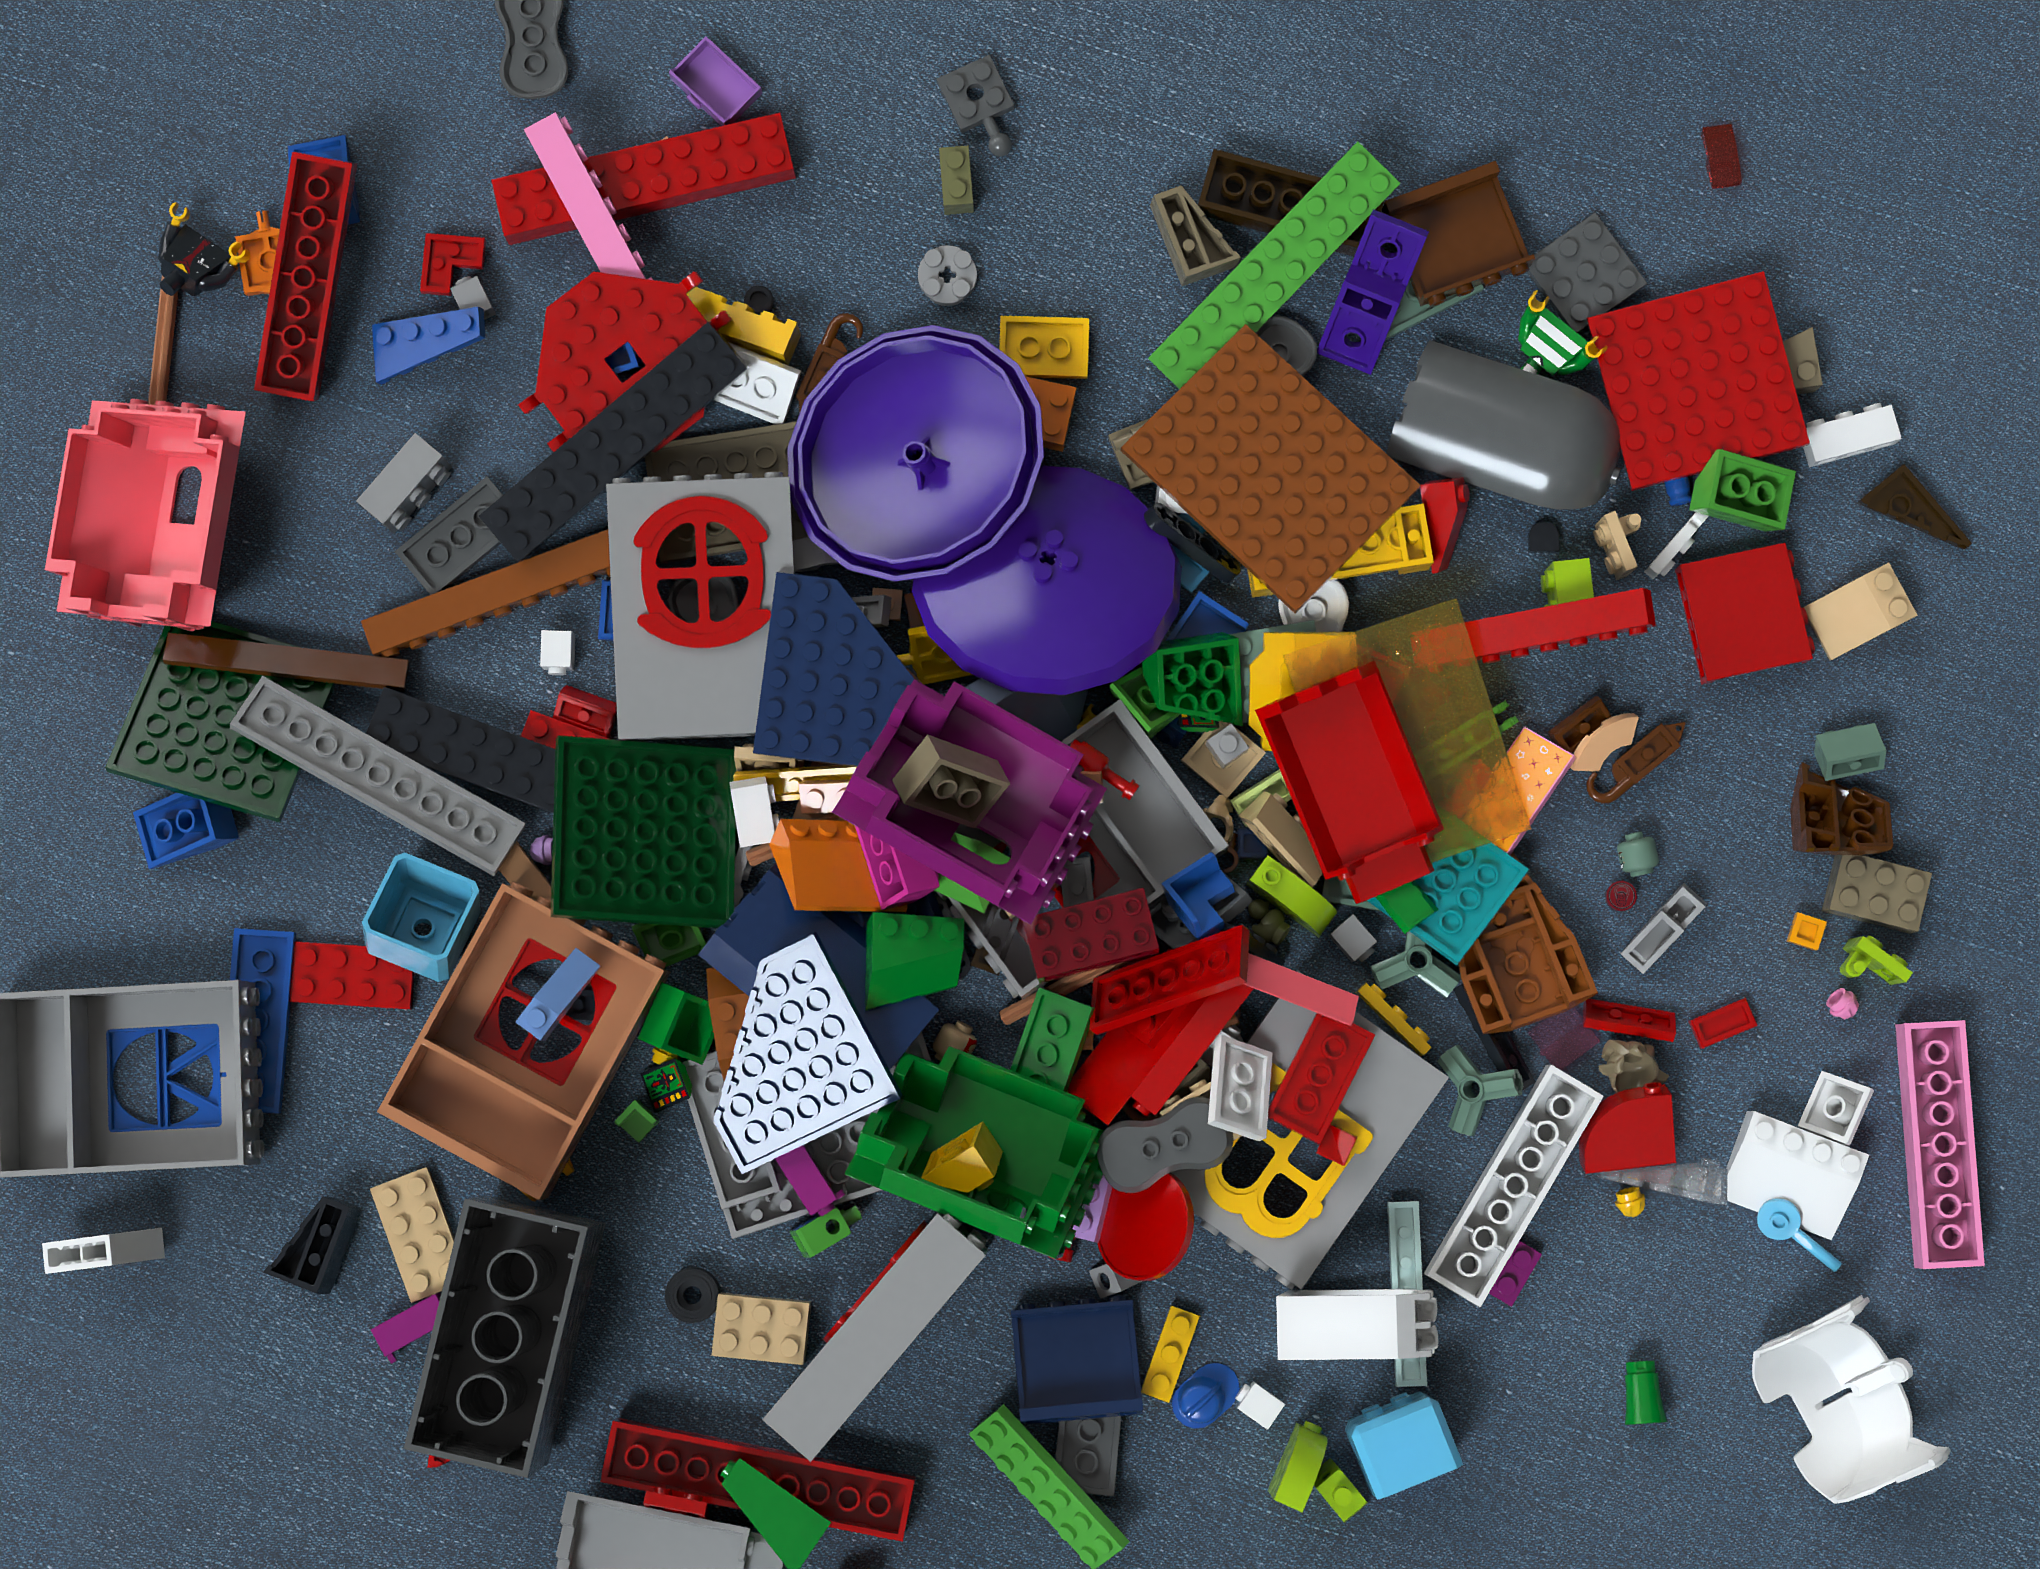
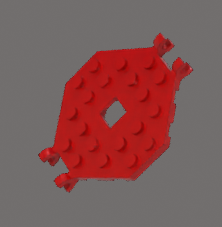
M594 271L546 308L536 392L519 403L518 406L524 414H529L542 403L546 405L564 429V432L547 443L553 452L707 323V320L687 295L688 292L703 282L697 272L693 271L679 284ZM723 310L709 322H712L720 330L731 322L732 319ZM629 342L646 366L622 383L606 362V358ZM706 406L652 452H658L701 420L705 415Z

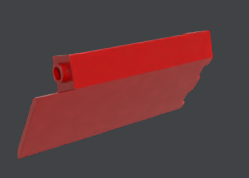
M1375 660L1351 668L1339 675L1320 681L1255 710L1325 880L1336 876L1339 881L1346 879L1353 899L1358 904L1434 871L1424 845L1435 841L1434 835L1444 830V827Z
M1241 984L1190 1002L1154 1049L1122 1027L1108 1031L1072 1077L1067 1093L1085 1099L1084 1108L1108 1126L1130 1097L1136 1101L1132 1106L1147 1117L1152 1113L1154 1116H1157L1159 1110L1254 988Z

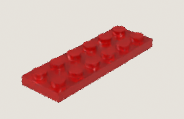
M1239 925L1093 978L1091 1006L1095 1010L1090 1018L1089 1030L1098 1035L1247 983L1249 930L1244 925Z

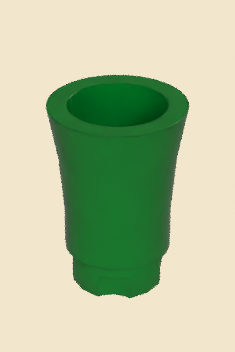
M1655 1361L1626 1362L1627 1375H1624L1626 1387L1625 1425L1668 1422L1662 1402L1659 1375L1655 1373Z

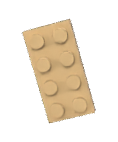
M429 1167L370 1188L410 1302L413 1303L442 1292L455 1238Z

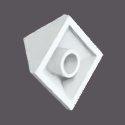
M1821 1071L1798 1126L1818 1136L1850 1146L1874 1090Z

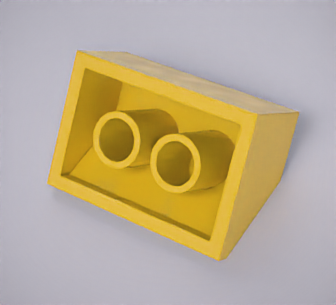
M982 1121L933 1151L921 1178L939 1186L966 1193L975 1188L981 1191L994 1182L993 1177L997 1173L1003 1151Z

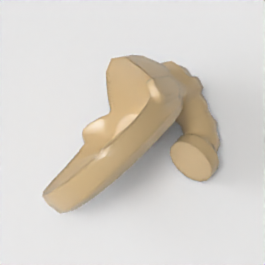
M1219 795L1214 799L1213 804L1209 808H1204L1203 811L1210 820L1215 817L1224 822L1226 826L1224 840L1228 844L1233 836L1234 826L1232 817L1229 812H1233V807L1229 798Z

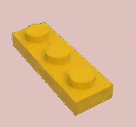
M1365 983L1355 992L1419 1056H1424L1432 1048L1427 1043L1430 1039L1428 1035L1418 1026L1413 1029L1405 1021L1408 1016L1397 1005L1392 1008L1383 1000L1386 994L1376 984L1370 987Z
M1170 1305L1141 1388V1393L1168 1403L1170 1402L1198 1323L1199 1315Z

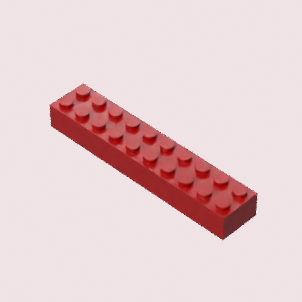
M780 113L587 157L588 160L584 161L589 172L593 170L596 172L602 184V187L598 188L603 199L609 197L617 212L612 215L615 221L796 179ZM545 168L491 180L503 234L509 245L577 230Z
M616 1418L612 1421L600 1480L602 1483L653 1492L654 1488H663L672 1491V1496L684 1498V1494H694L703 1497L702 1502L741 1510L722 1486L725 1478L720 1476L730 1460L736 1463L740 1458L831 1523L828 1527L903 1542L916 1476L820 1457H814L810 1462L799 1453Z

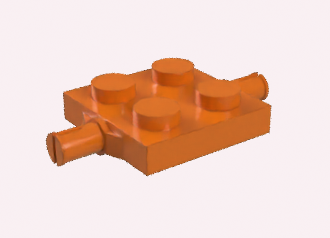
M268 211L256 212L258 230L250 234L235 236L236 242L242 244L241 249L238 250V256L245 249L250 252V259L247 262H239L244 294L246 296L257 294L269 295L280 229L270 227Z

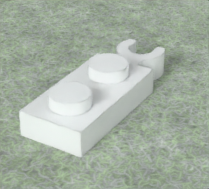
M1695 512L1644 572L1652 579L1659 574L1665 576L1676 564L1672 558L1678 551L1684 554L1695 542L1691 536L1707 519L1708 515Z

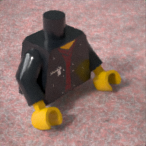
M177 202L173 203L169 209L173 219L171 222H167L159 245L158 260L161 263V274L165 277L160 282L161 289L170 296H173L180 288L191 296H197L203 291L208 292L225 287L237 271V264L239 262H247L250 259V252L245 249L241 255L237 256V252L241 249L242 244L233 242L229 247L228 253L186 224L180 227L181 222L189 219L190 211L186 207L183 215L176 216L179 204Z

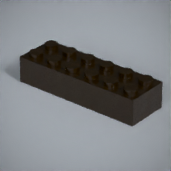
M1213 149L1198 206L1205 213L1206 217L1269 233L1322 178ZM1384 201L1375 209L1376 211H1382ZM1370 215L1335 252L1355 256Z

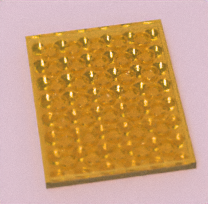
M1457 598L1283 655L1295 693L1320 681L1339 675L1351 668L1375 660L1444 827V830L1434 835L1435 841L1424 845L1431 863L1531 829Z

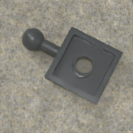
M990 55L936 79L961 134L984 124L990 136L988 144L990 152L998 157L1007 155L1012 148L1011 139L1008 135L1000 133L994 118L1008 113L1015 108ZM972 88H980L984 95L979 100H971L968 98L967 93Z

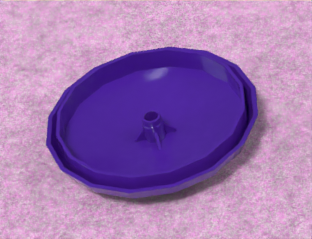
M935 325L883 333L837 360L804 400L787 447L790 500L809 539L847 570L894 582L947 574L994 547L1026 508L1044 457L1041 406L1019 364L980 335Z
M1040 466L1026 508L994 547L947 574L913 579L912 593L928 636L962 670L1009 691L1067 695L1115 682L1157 651L1179 612L1182 566L1173 545L1168 541L1167 537L1159 535L1146 523L1144 513L1148 508L1126 487L1082 468Z

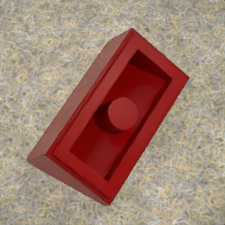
M565 685L559 692L553 718L609 738L617 718L616 702Z

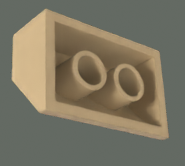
M1264 791L1238 817L1286 869L1313 887L1322 875V870L1300 817L1296 814L1292 817L1285 810L1288 804L1277 793L1272 795Z

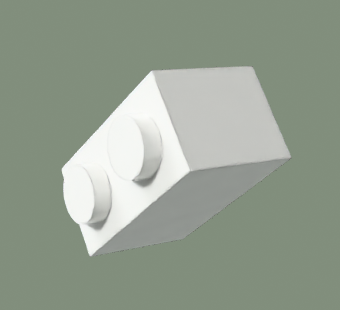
M765 776L729 782L740 848L770 843L779 823L778 813L772 814L770 803L776 802L773 784L767 785Z

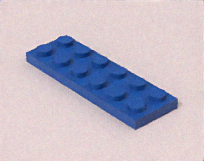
M234 928L230 980L254 982L255 988H258L260 993V1003L255 1009L256 1018H259L261 1024L260 1036H257L256 1042L257 1048L261 1050L262 1062L261 1066L258 1067L257 1075L258 1079H261L263 1086L262 1096L259 1097L258 1109L265 1113H281L291 1005L289 1001L293 953L297 933ZM226 1072L221 1073V1077H226Z

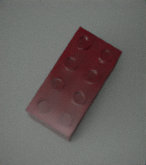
M1144 888L1037 914L1031 925L1023 921L1039 983L1159 953V946Z

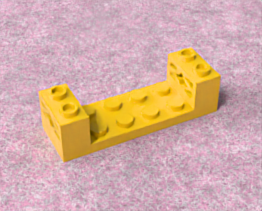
M1424 504L1401 507L1328 581L1398 570L1399 575L1429 570L1434 561ZM1247 569L1252 598L1273 595Z

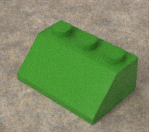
M1717 449L1695 480L1689 510L1764 532L1784 530L1796 471Z

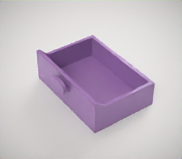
M706 36L675 68L669 71L671 80L688 95L686 97L688 101L698 110L702 108L720 126L733 124L762 94L761 87Z

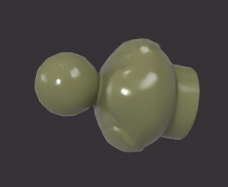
M1261 899L1253 900L1248 906V913L1252 918L1261 921L1258 925H1253L1251 930L1254 931V934L1265 939L1266 943L1272 942L1279 946L1287 937L1291 926L1285 922V916L1281 910H1269V900L1266 902Z

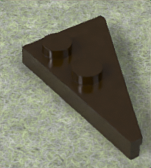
M1905 464L1900 466L1858 501L1860 505L1962 550L1972 544Z

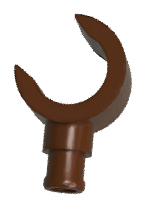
M1233 833L1231 841L1228 843L1227 852L1232 855L1233 864L1231 867L1223 870L1225 874L1234 871L1239 862L1238 854L1235 851V842L1238 837L1236 833Z

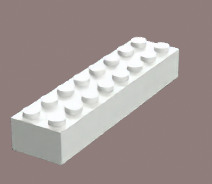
M1551 1064L1545 1065L1423 1274L1472 1304L1481 1307L1604 1096Z

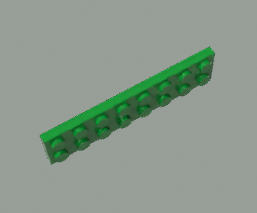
M1039 987L1010 1070L1068 1092L1090 1028V1018L1095 1008ZM975 1188L968 1196L1019 1218H1024L1026 1208L1021 1203L987 1189L978 1191Z

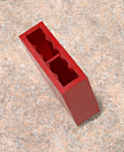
M1650 1082L1644 1084L1643 1087L1626 1089L1609 1096L1598 1105L1579 1139V1161L1585 1174L1676 1163L1672 1094L1665 1084Z

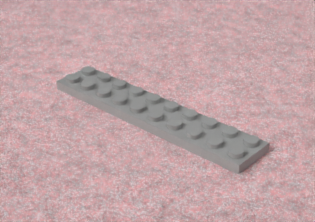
M264 676L258 681L230 723V729L492 876H495L525 829L526 823Z

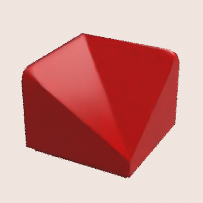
M1330 1124L1316 1153L1345 1166L1358 1136Z

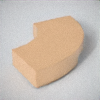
M1626 713L1613 716L1601 722L1602 726L1596 729L1590 736L1586 735L1577 746L1573 754L1576 759L1570 768L1574 771L1599 772L1604 760L1611 752L1622 746L1632 745L1639 717L1634 713Z

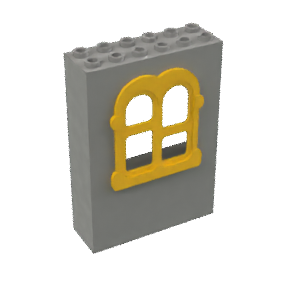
M1280 998L1275 999L1245 1042L1273 1053L1270 1093L1277 1091L1316 1015V1012ZM1355 1012L1353 1023L1375 1034V1037L1331 1122L1332 1125L1358 1136L1345 1166L1332 1161L1322 1177L1314 1181L1292 1166L1288 1161L1289 1155L1303 1136L1291 1131L1286 1138H1280L1267 1129L1266 1138L1262 1141L1271 1146L1275 1154L1259 1178L1247 1188H1235L1224 1180L1222 1174L1223 1162L1210 1169H1181L1171 1172L1186 1187L1192 1201L1194 1214L1203 1219L1200 1224L1203 1228L1215 1236L1219 1232L1228 1237L1225 1241L1227 1245L1240 1254L1244 1250L1252 1254L1253 1256L1250 1259L1252 1263L1265 1272L1269 1268L1273 1269L1278 1273L1275 1279L1291 1290L1294 1286L1302 1289L1449 1078L1357 1012ZM1237 1138L1236 1140L1233 1141V1146L1235 1145V1143L1238 1141L1239 1138ZM1279 1173L1284 1174L1307 1191V1198L1299 1210L1287 1218H1277L1271 1215L1266 1210L1263 1202L1266 1188L1275 1175Z

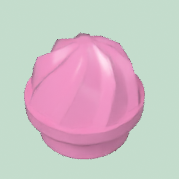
M1840 988L1829 996L1826 1005L1830 1008V1013L1834 1017H1840L1845 1020L1852 1018L1856 1014L1859 1003L1853 992Z

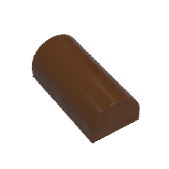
M1595 695L1549 730L1548 735L1554 744L1572 754L1586 735L1590 736L1596 729L1602 726L1601 722L1612 716L1602 699Z

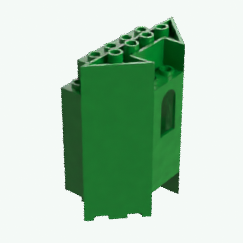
M951 1046L946 1050L939 1065L904 1052L893 1072V1077L903 1096L881 1107L877 1114L871 1112L860 1132L856 1153L844 1175L944 1215L949 1214L954 1219L1051 1258L1058 1259L1063 1257L1065 1248L1071 1247L1076 1235V1230L1073 1229L1074 1225L1080 1227L1086 1213L1084 1208L1086 1205L1090 1206L1096 1190L1093 1188V1185L1099 1186L1103 1177L1097 1152L1100 1146L1098 1140L1105 1130L1084 1123L1087 1115L1082 1112L1085 1099ZM983 1121L1003 1151L997 1173L993 1177L994 1182L985 1189L1021 1203L1027 1210L1024 1219L969 1198L970 1192L966 1193L945 1188L922 1179L921 1177L931 1153Z

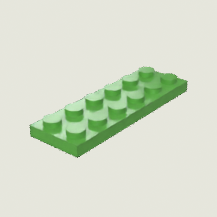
M1004 1404L969 1433L976 1445L993 1460L997 1468L1014 1483L1018 1491L1036 1507L1039 1514L1047 1519L1058 1531L1060 1537L1069 1543L1079 1554L1081 1560L1088 1564L1091 1569H1096L1124 1549L1130 1542Z

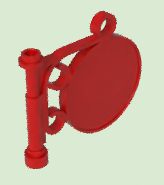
M1170 1172L1141 1192L1125 1193L1112 1187L1101 1236L1097 1245L1104 1261L1115 1273L1131 1280L1151 1281L1168 1274L1179 1264L1190 1245L1194 1229V1209L1184 1184ZM1072 1245L1070 1248L1066 1247L1063 1257L1056 1260L1071 1263L1074 1253L1071 1250Z

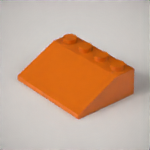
M780 819L769 846L795 910L906 912L907 905L881 910L855 825L848 821Z

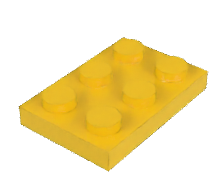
M1000 316L999 350L1019 364L1024 376L1088 379L1089 318Z

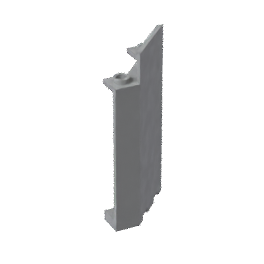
M567 1491L560 1520L563 1526L555 1556L558 1559L556 1569H783V1562L760 1533L751 1532L750 1528Z

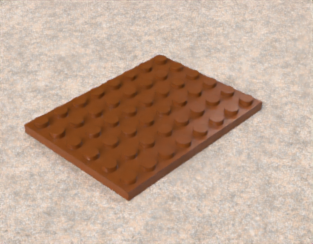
M1246 324L1121 447L1123 454L1295 614L1421 486Z

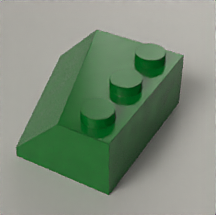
M1220 632L1162 641L1157 651L1142 662L1143 675L1157 709L1243 726L1239 638Z
M873 912L867 921L865 1011L889 1003L902 1002L908 998L925 996L955 988L958 984L964 949V918Z

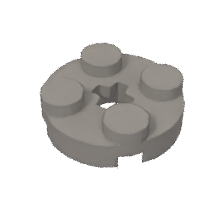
M940 246L927 251L920 262L918 282L921 290L932 302L941 306H954L963 302V299L967 298L974 291L977 283V270L968 252L955 246ZM945 269H951L952 273H956V277L951 278L950 283H944V278L939 277V274L944 272Z

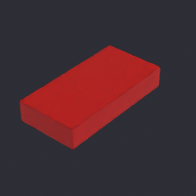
M1746 998L1688 1021L1700 1049L1758 1026Z

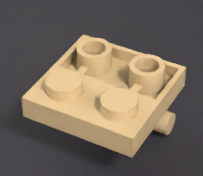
M1616 511L1604 515L1595 524L1596 530L1593 531L1595 540L1599 547L1603 546L1607 555L1604 558L1606 568L1610 575H1615L1616 580L1627 577L1638 567L1626 538L1640 528L1641 517L1638 514H1629L1618 518Z

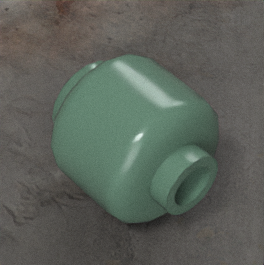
M1642 831L1626 834V841L1620 842L1617 845L1622 871L1630 873L1631 877L1653 873V867L1659 864V856L1654 838L1650 836L1643 837Z

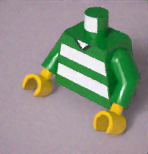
M1538 290L1532 293L1528 300V306L1520 319L1518 341L1522 345L1520 350L1529 356L1520 369L1538 375L1544 368L1552 376L1556 373L1565 376L1583 370L1591 361L1607 350V346L1601 350L1596 348L1595 341L1599 338L1598 336H1595L1588 342L1545 307L1549 302V296L1545 298L1544 302H1540L1535 296Z

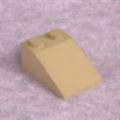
M1890 563L1859 577L1804 607L1808 621L1830 661L1917 616Z

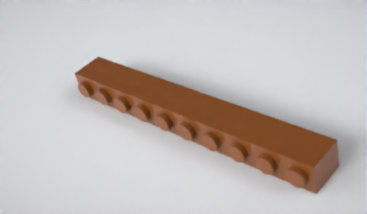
M608 529L362 620L361 624L372 654L379 657L394 658L400 655L399 650L408 647L411 650L424 647L428 644L427 640L438 636L439 639L451 637L456 634L455 630L467 626V629L478 627L484 624L483 619L494 615L495 618L505 617L511 614L512 609L523 605L524 608H528L540 603L539 598L550 594L551 597L564 595L568 592L569 587L577 584L580 587L591 585L597 581L596 577L604 574L610 577Z

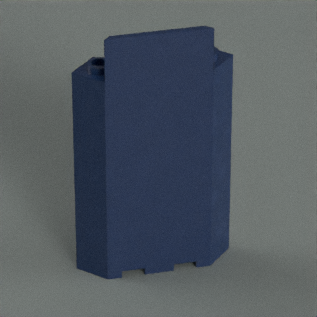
M775 863L761 878V881L753 891L748 893L736 907L730 918L717 929L698 955L745 994L750 996L758 973V965L763 957L817 932L890 1070L939 1011V1008L924 996H916L905 999L902 1002L889 1003L865 1011L867 931L843 911L795 910L777 863Z

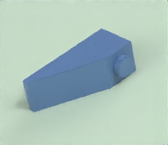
M575 948L534 996L516 1020V1023L540 1041H546L601 966L578 948Z

